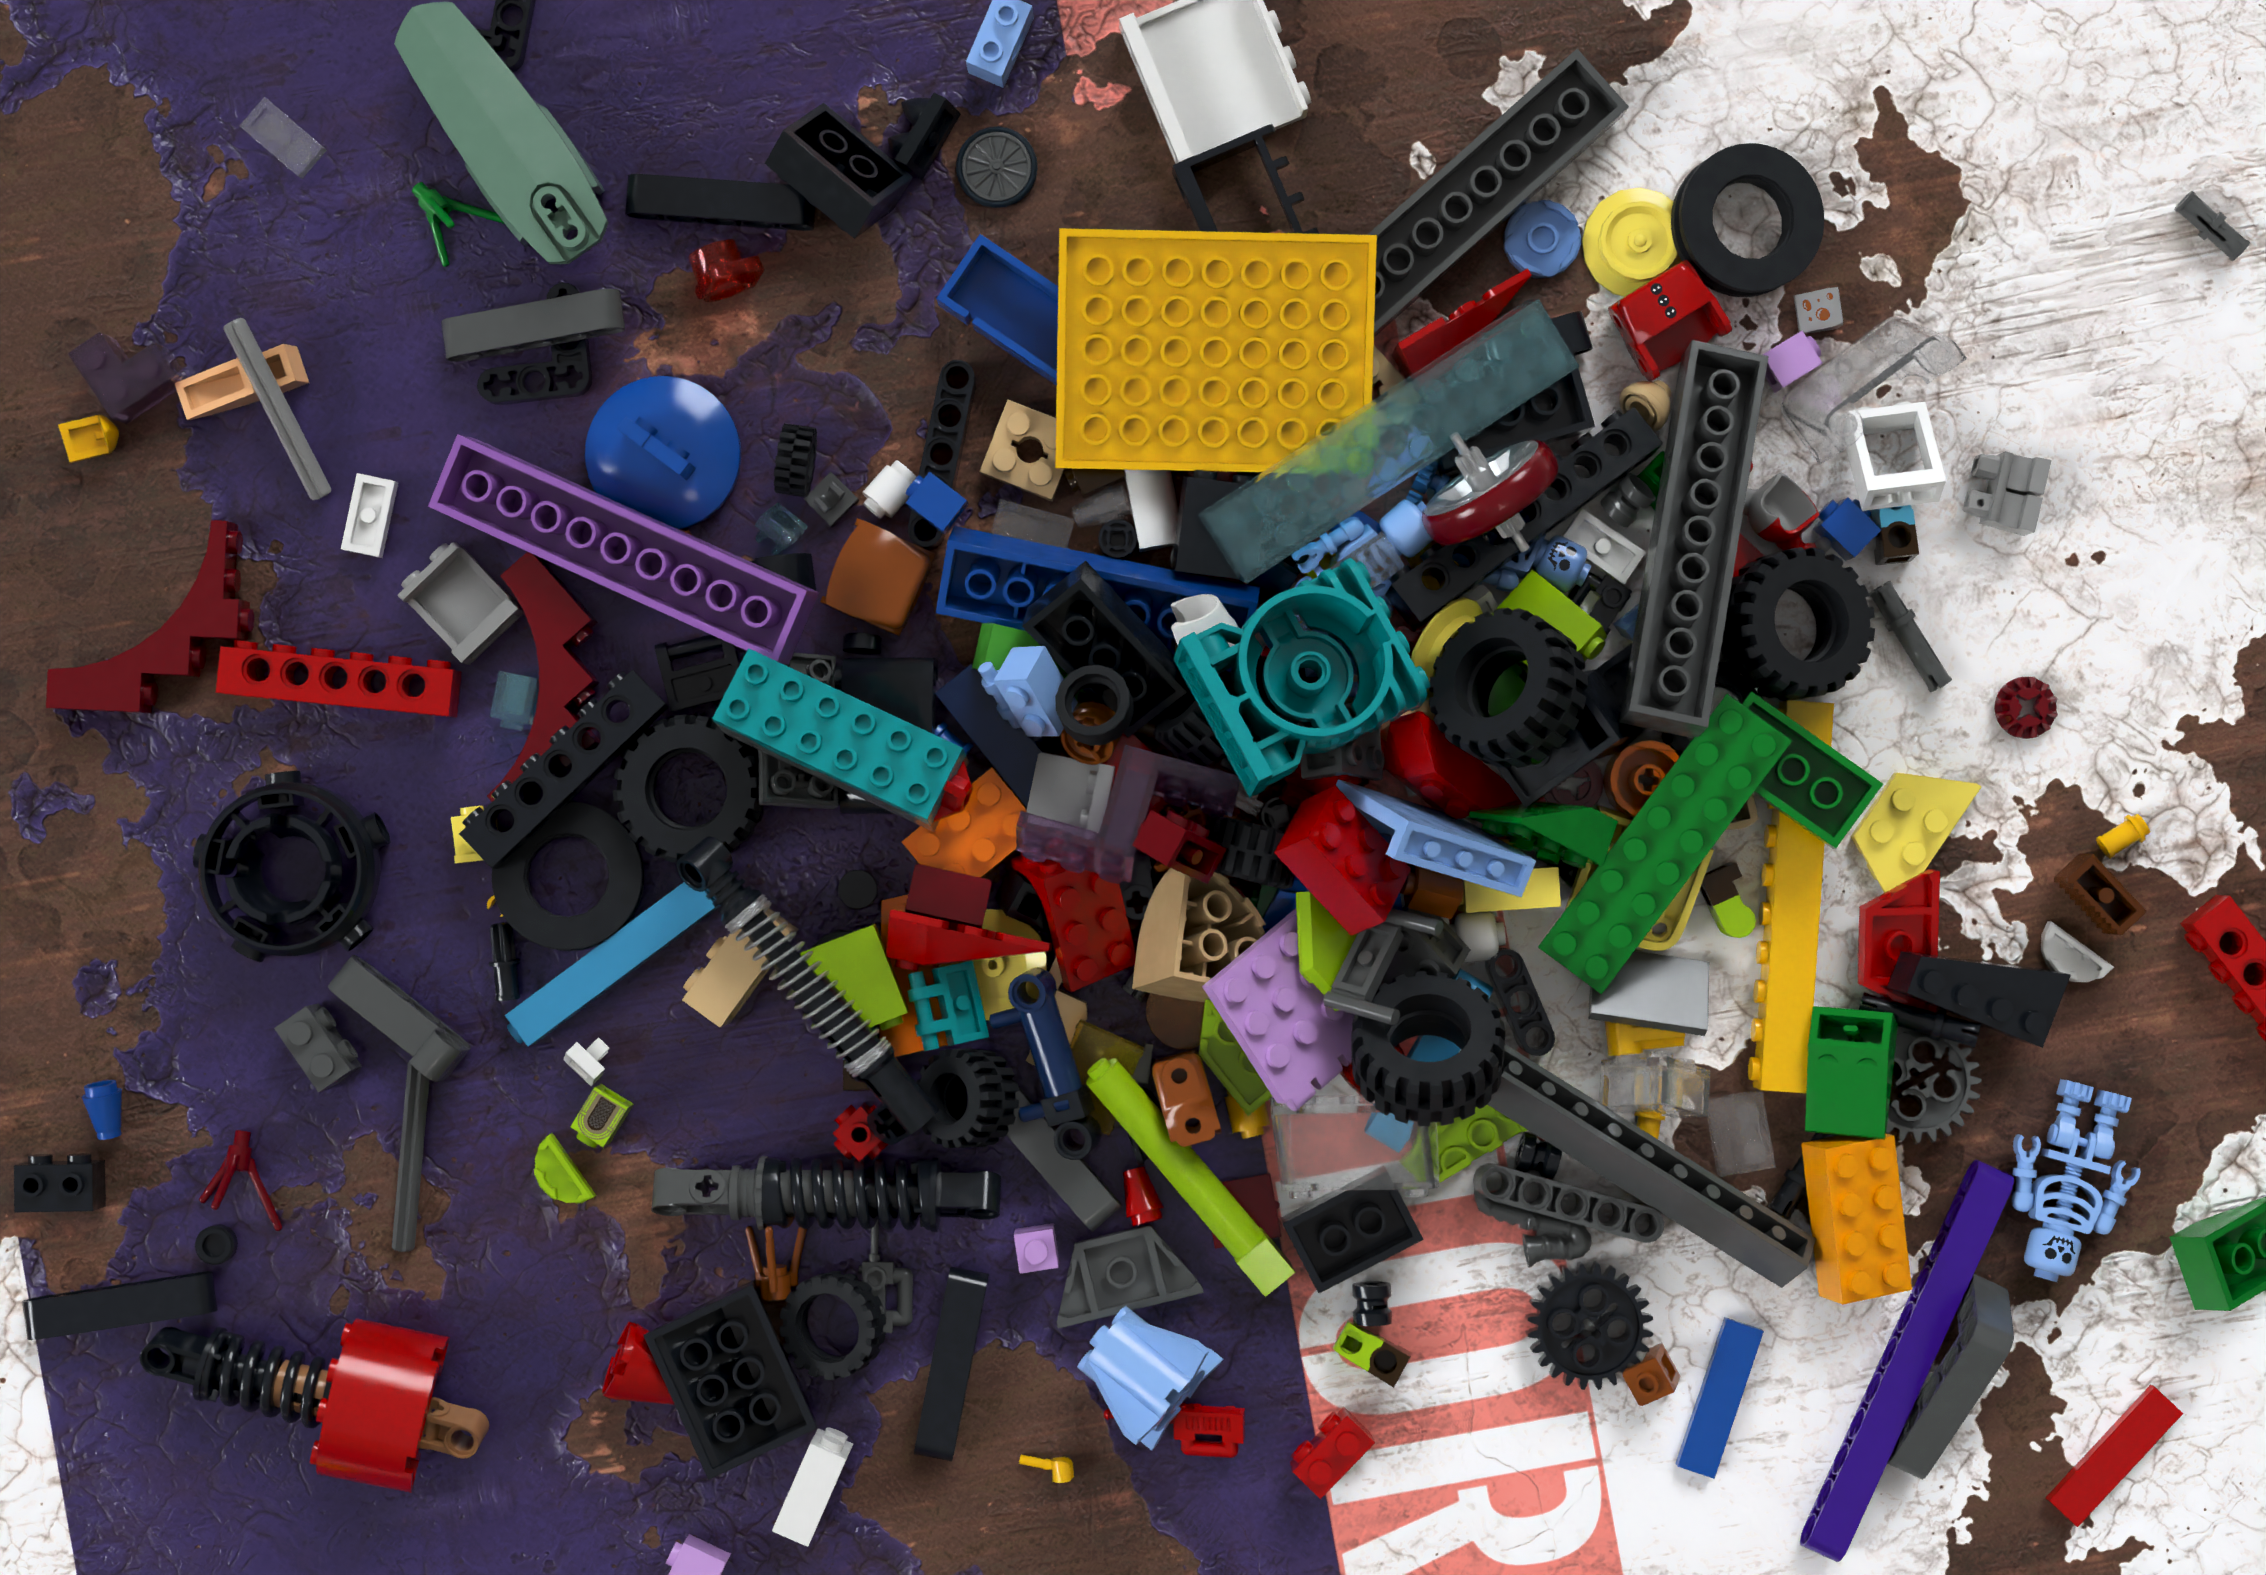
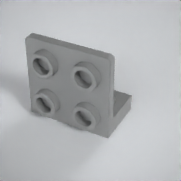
M1039 753L1023 825L1024 829L1100 845L1116 767L1100 763L1089 765L1072 758Z

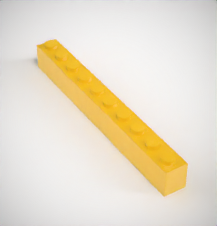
M1795 700L1779 702V708L1776 709L1831 747L1834 703ZM1767 803V808L1772 809L1771 824H1767L1764 831V846L1769 848L1768 863L1763 864L1761 872L1762 886H1767L1766 902H1761L1759 907V924L1764 925L1763 941H1758L1756 947V962L1761 964L1760 980H1755L1753 989L1754 1002L1759 1003L1758 1018H1753L1751 1023V1040L1756 1042L1755 1057H1750L1748 1078L1753 1080V1087L1759 1090L1806 1093L1808 1043L1814 1006L1825 843Z

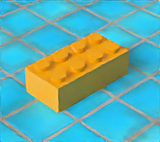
M1886 1134L1885 1140L1839 1135L1801 1143L1812 1236L1816 1238L1813 1249L1819 1296L1843 1305L1912 1290L1894 1135Z

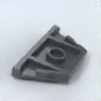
M1151 1224L1077 1241L1072 1252L1057 1318V1327L1059 1329L1116 1315L1124 1306L1131 1310H1136L1204 1293L1203 1287Z

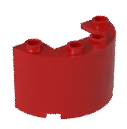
M358 1318L354 1320L353 1324H345L340 1346H343L340 1358L331 1359L327 1372L326 1382L332 1383L328 1399L321 1398L316 1415V1421L322 1422L320 1439L314 1442L310 1464L316 1465L318 1475L412 1493L421 1457L419 1448L437 1376H441L450 1337Z

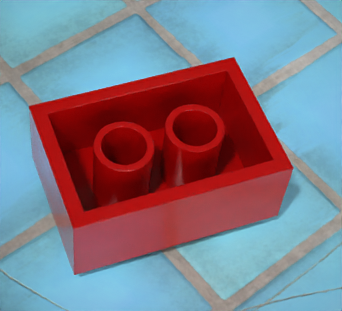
M1336 785L1301 802L1274 852L1350 936L1385 922L1411 871V868L1405 862L1395 860L1386 854L1389 844Z

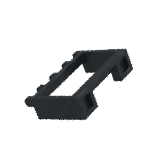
M1273 124L1259 128L1173 165L1172 174L1185 205L1187 209H1191L1200 231L1218 232L1193 173L1256 147L1292 233L1319 234L1317 228L1305 232L1302 231L1292 206L1304 201V196L1302 192L1287 196L1277 173V170L1290 164L1287 156L1272 161L1263 138L1269 137L1276 132Z

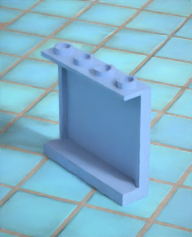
M1338 779L1336 783L1338 789L1352 802L1378 833L1390 834L1392 836L1386 852L1391 858L1522 897L1536 863V860L1497 837L1482 831L1481 828L1465 819H1454L1439 810Z

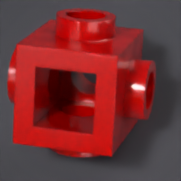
M864 1102L856 1110L851 1104L834 1120L839 1125L832 1133L837 1138L834 1145L849 1160L854 1156L860 1162L866 1155L873 1160L888 1145L874 1135L867 1123V1117L876 1108L875 1105L870 1108ZM856 1127H862L866 1130L867 1138L864 1141H858L853 1135V1130Z

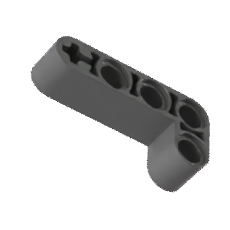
M352 955L328 985L333 994L412 1056L410 1060L411 1065L422 1075L434 1082L446 1080L471 1049V1046L460 1035L373 966L356 955Z

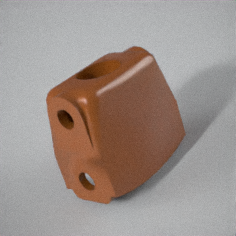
M857 518L854 524L856 528L844 544L834 565L826 597L822 596L820 602L852 618L867 622L900 637L928 578L936 555L897 537L887 530Z
M1188 1050L1156 1059L1152 1064V1075L1170 1141H1177L1180 1146L1186 1147L1211 1140L1215 1136V1132L1216 1135L1221 1134V1127L1199 1053L1196 1050ZM1191 1118L1199 1120V1123L1193 1127L1186 1124Z

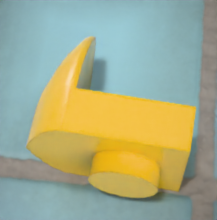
M99 414L58 424L69 463L110 454L116 448L119 429L106 416Z

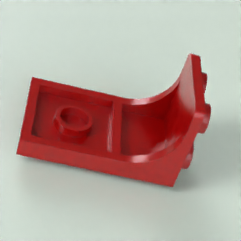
M1056 836L1055 841L1043 846L1028 847L1021 851V855L1011 859L1013 869L1023 874L1029 880L1041 900L1047 917L1063 986L1066 990L1074 992L1135 965V947L1126 916L1112 851L1098 844Z

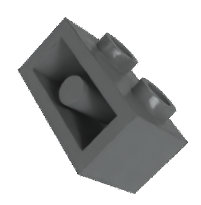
M319 1003L305 1006L274 1028L318 1093L333 1088L362 1067L357 1060L358 1054L355 1048L347 1039L342 1038L335 1028L336 1022L326 1008L321 1007Z

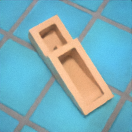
M281 344L262 352L282 393L309 383L297 346ZM238 358L174 383L187 420L217 414L260 401Z

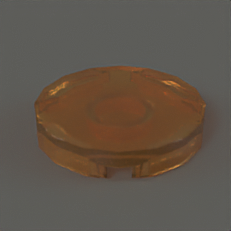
M1150 993L1146 1002V1019L1152 1033L1162 1043L1176 1049H1193L1200 1046L1205 1002Z

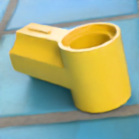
M1605 1021L1609 1056L1643 1053L1644 1049L1684 1046L1685 1033Z

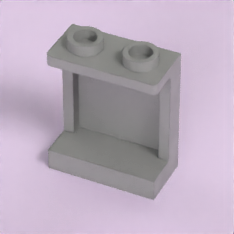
M452 542L450 545L444 543L431 554L429 559L432 562L422 572L416 570L402 582L401 586L404 589L397 596L403 602H407L452 649L451 653L461 663L470 665L522 616L524 611L462 545L456 542Z

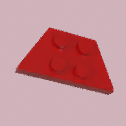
M1928 869L1859 906L1857 984L1891 1001L1936 1012V1007L1887 988L1901 951L1938 956L1940 871Z

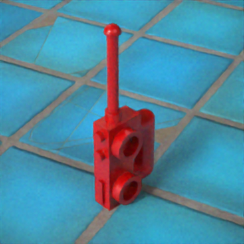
M1182 1403L1179 1406L1181 1408L1180 1412L1169 1424H1173L1174 1440H1181V1451L1183 1454L1233 1458L1238 1454V1443L1243 1444L1245 1439V1408H1237L1235 1406H1201V1404ZM1109 1408L1104 1411V1418L1110 1420V1418L1114 1419ZM1196 1435H1222V1442L1196 1440Z

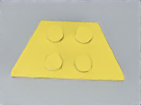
M1893 773L1850 836L1859 853L1864 856L1871 875L1878 881L1884 893L1925 871L1981 789L1980 785L1963 781Z

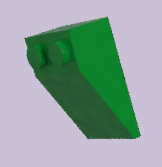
M2266 1197L2197 1221L2169 1237L2195 1310L2231 1311L2266 1290Z

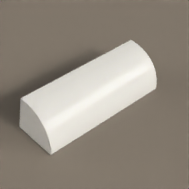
M1124 470L1139 552L1174 546L1179 510L1171 470Z

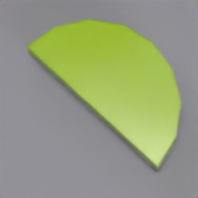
M553 1132L550 1133L539 1144L535 1157L534 1175L540 1188L550 1198L565 1203H582L597 1196Z

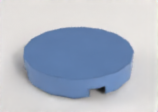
M1551 200L1527 203L1521 206L1508 220L1503 234L1504 251L1509 262L1519 272L1528 268L1531 277L1535 279L1551 278L1564 272L1577 257L1581 246L1578 222L1575 216L1562 204Z

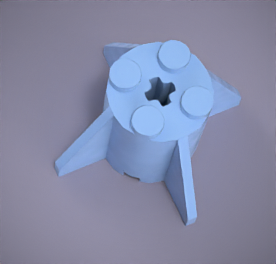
M1124 1306L1113 1319L1110 1329L1103 1325L1095 1333L1090 1341L1094 1349L1085 1354L1077 1368L1096 1383L1123 1435L1135 1445L1142 1442L1152 1451L1160 1441L1168 1424L1180 1412L1181 1408L1179 1406L1185 1398H1191L1199 1384L1221 1364L1223 1358L1212 1349L1205 1347L1198 1340L1148 1324L1130 1308Z

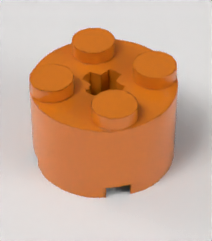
M1641 741L1621 748L1610 758L1604 771V790L1610 805L1619 812L1634 818L1680 756L1669 745L1658 741ZM1647 770V776L1653 778L1654 782L1653 785L1646 786L1645 790H1643V784L1638 783V776L1644 775Z

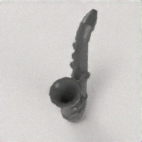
M1474 1187V1198L1479 1211L1487 1216H1493L1499 1222L1506 1221L1511 1225L1519 1224V1227L1522 1229H1533V1231H1536L1535 1236L1522 1235L1525 1258L1529 1268L1535 1263L1546 1259L1573 1260L1580 1258L1590 1250L1592 1244L1591 1234L1585 1226L1490 1200L1480 1195Z

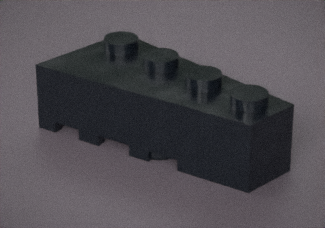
M1901 951L1887 988L1974 1023H1981L1984 1027L2019 1041L2043 1048L2071 974L2043 968Z

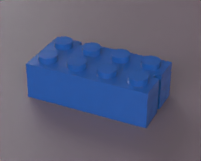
M979 234L937 296L936 300L939 307L967 326L973 320L972 325L976 332L1057 386L1058 286Z

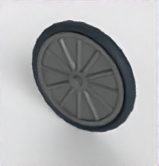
M999 126L987 127L971 135L962 145L956 162L957 178L966 195L976 203L992 208L1007 207L1023 199L1032 189L1038 170L1037 157L1028 140L1010 128Z

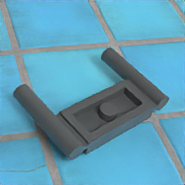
M1392 908L1385 922L1357 934L1331 986V991L1326 992L1324 996V1006L1390 1025H1396L1400 1018L1399 1010L1372 1003V1000L1404 937L1401 929L1404 927L1439 936L1443 930V922L1438 919Z

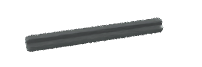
M410 1060L407 1066L392 1249L399 1252H409L415 1248L429 1079L411 1065Z

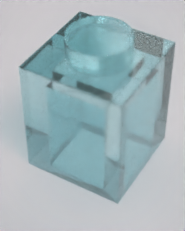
M499 671L490 717L501 719L500 727L523 731L524 724L532 725L537 708L539 679Z

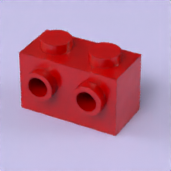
M1345 1407L1337 1414L1332 1412L1318 1428L1320 1432L1310 1442L1308 1440L1302 1442L1291 1455L1293 1458L1290 1462L1292 1472L1320 1499L1375 1444L1372 1434Z

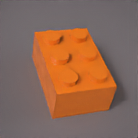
M991 767L972 783L973 791L962 812L941 819L934 832L920 826L906 837L902 844L921 865L983 878L1037 832L1024 829L1023 825L1027 807L999 773Z

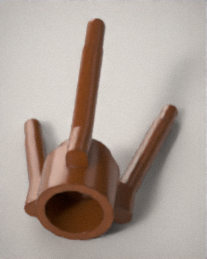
M751 1226L746 1227L748 1246L755 1271V1286L760 1287V1298L763 1300L786 1299L791 1292V1286L798 1285V1270L807 1229L798 1228L790 1270L787 1271V1265L776 1264L773 1228L771 1226L765 1228L767 1265L762 1267L753 1228Z

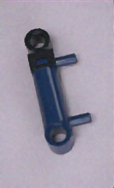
M1032 968L1014 978L1010 983L1008 995L1012 1006L1015 1008L991 1014L989 1021L994 1029L1022 1022L1045 1098L1039 1103L1020 1107L1018 1111L1020 1120L1025 1123L1046 1117L1048 1127L1061 1124L1055 1131L1054 1146L1057 1152L1064 1158L1079 1160L1100 1143L1102 1136L1101 1127L1094 1117L1088 1115L1095 1110L1089 1087L1086 1083L1082 1084L1055 998L1057 991L1056 981L1047 970ZM1028 981L1038 987V999L1031 998L1026 991V983ZM1071 1129H1077L1083 1133L1085 1137L1084 1145L1078 1144L1072 1139Z

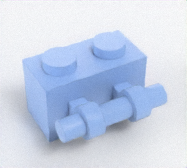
M1045 646L1012 647L1000 670H996L991 662H985L979 666L978 671L982 676V686L987 694L994 696L998 703L997 711L1002 719L1008 720L1012 728L1017 729L1021 727L1027 737L1060 736L1064 727L1056 712L1055 696L1064 678ZM1075 697L1071 703L1072 712L1078 703Z

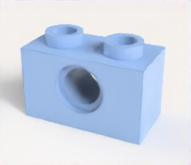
M992 0L966 60L969 74L1004 88L1034 19L1032 5L1021 0Z

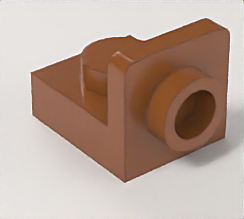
M1663 1343L1649 1348L1650 1350L1646 1353L1642 1362L1623 1371L1622 1375L1640 1406L1674 1393L1681 1376Z

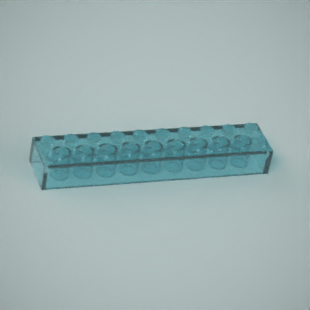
M1526 300L1198 515L1238 579L1248 583L1454 449L1455 445L1450 439L1453 433L1458 432L1465 442L1580 366L1540 300Z

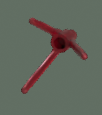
M235 1130L233 1145L228 1146L227 1156L200 1196L199 1201L206 1203L218 1187L211 1208L213 1210L219 1209L234 1172H248L274 1229L280 1231L282 1229L281 1222L257 1172L255 1160L251 1158L252 1148H249L251 1132Z

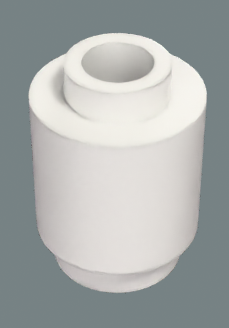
M897 460L891 466L886 465L862 492L867 498L863 503L864 506L880 519L884 514L892 518L908 500L909 496L905 493L916 476Z

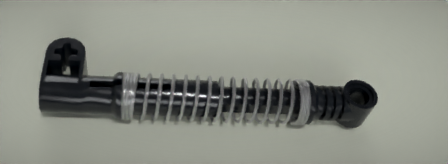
M708 836L678 859L676 868L679 876L695 891L703 892L707 889L709 892L706 895L708 900L713 897L716 900L712 903L714 907L718 905L722 907L719 912L722 915L721 923L725 928H728L730 934H734L739 929H742L736 936V941H740L747 936L750 938V941L744 947V951H748L755 946L759 949L754 954L753 961L759 960L763 956L767 958L762 964L761 970H767L772 966L775 968L769 976V980H775L780 976L784 978L779 983L778 990H782L790 985L792 989L787 993L786 1000L794 999L796 1002L794 1010L801 1008L804 1011L802 1019L810 1018L812 1021L811 1029L818 1028L821 1031L819 1039H828L827 1049L835 1048L837 1050L836 1058L843 1057L845 1059L844 1068H847L849 1074H852V1077L857 1082H864L880 1100L881 1104L867 1117V1123L874 1135L884 1143L893 1145L916 1132L939 1111V1108L894 1057L895 1049L891 1043H888L886 1037L879 1039L877 1037L879 1029L872 1031L868 1026L871 1020L864 1021L860 1017L863 1010L856 1012L852 1007L854 1000L848 1002L843 997L846 994V990L839 992L835 987L838 981L831 982L827 978L829 971H825L819 976L814 972L821 965V961H817L811 966L808 965L806 961L812 956L813 951H809L803 956L798 953L805 942L801 941L795 946L791 945L790 941L795 937L796 932H791L787 936L781 933L787 927L788 922H783L777 927L774 925L773 922L778 918L780 912H775L769 917L765 914L771 906V902L767 900L765 895L760 890L752 889L750 886L745 889L743 884L746 881L743 878L739 881L736 877L739 873L737 871L732 873L729 870L733 867V859L726 846L714 837Z

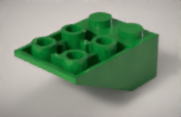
M1536 801L1526 808L1523 804L1470 811L1469 818L1483 824L1482 831L1497 837H1504L1505 835L1510 838L1509 844L1525 851H1531L1532 849L1537 851L1536 858L1541 861L1558 865L1559 861L1562 860L1564 863L1578 868H1585L1587 863L1595 865L1604 864L1618 823L1617 820L1592 807Z
M1813 1006L1808 1043L1806 1132L1885 1140L1898 1025L1893 1013Z

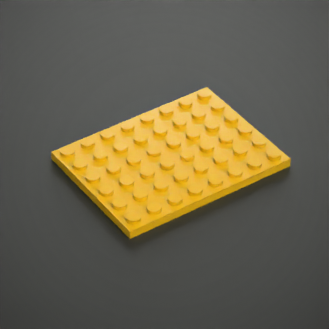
M1059 228L1055 468L1370 474L1377 235Z

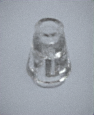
M1109 485L1078 505L1072 506L1073 516L1079 528L1101 525L1115 519L1124 520L1125 516L1132 514L1128 496L1122 485L1116 487Z

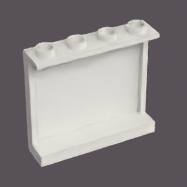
M1178 0L1137 18L1134 13L1119 18L1120 32L1175 164L1269 124H1273L1275 130L1306 118L1308 112L1307 105L1311 103L1310 94L1303 81L1297 82L1292 70L1297 67L1293 53L1289 46H1282L1278 37V33L1282 32L1278 17L1274 10L1268 12L1263 0Z

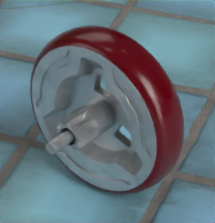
M1458 432L1453 433L1450 439L1459 452L1454 461L1461 474L1446 484L1427 503V507L1422 512V522L1426 532L1435 542L1441 545H1453L1475 538L1496 527L1502 538L1512 537L1519 550L1525 552L1530 547L1520 532L1525 526V522L1519 512L1543 494L1555 480L1558 474V463L1554 453L1544 442L1529 440L1504 448L1494 455L1485 458L1478 447L1472 446L1468 449Z

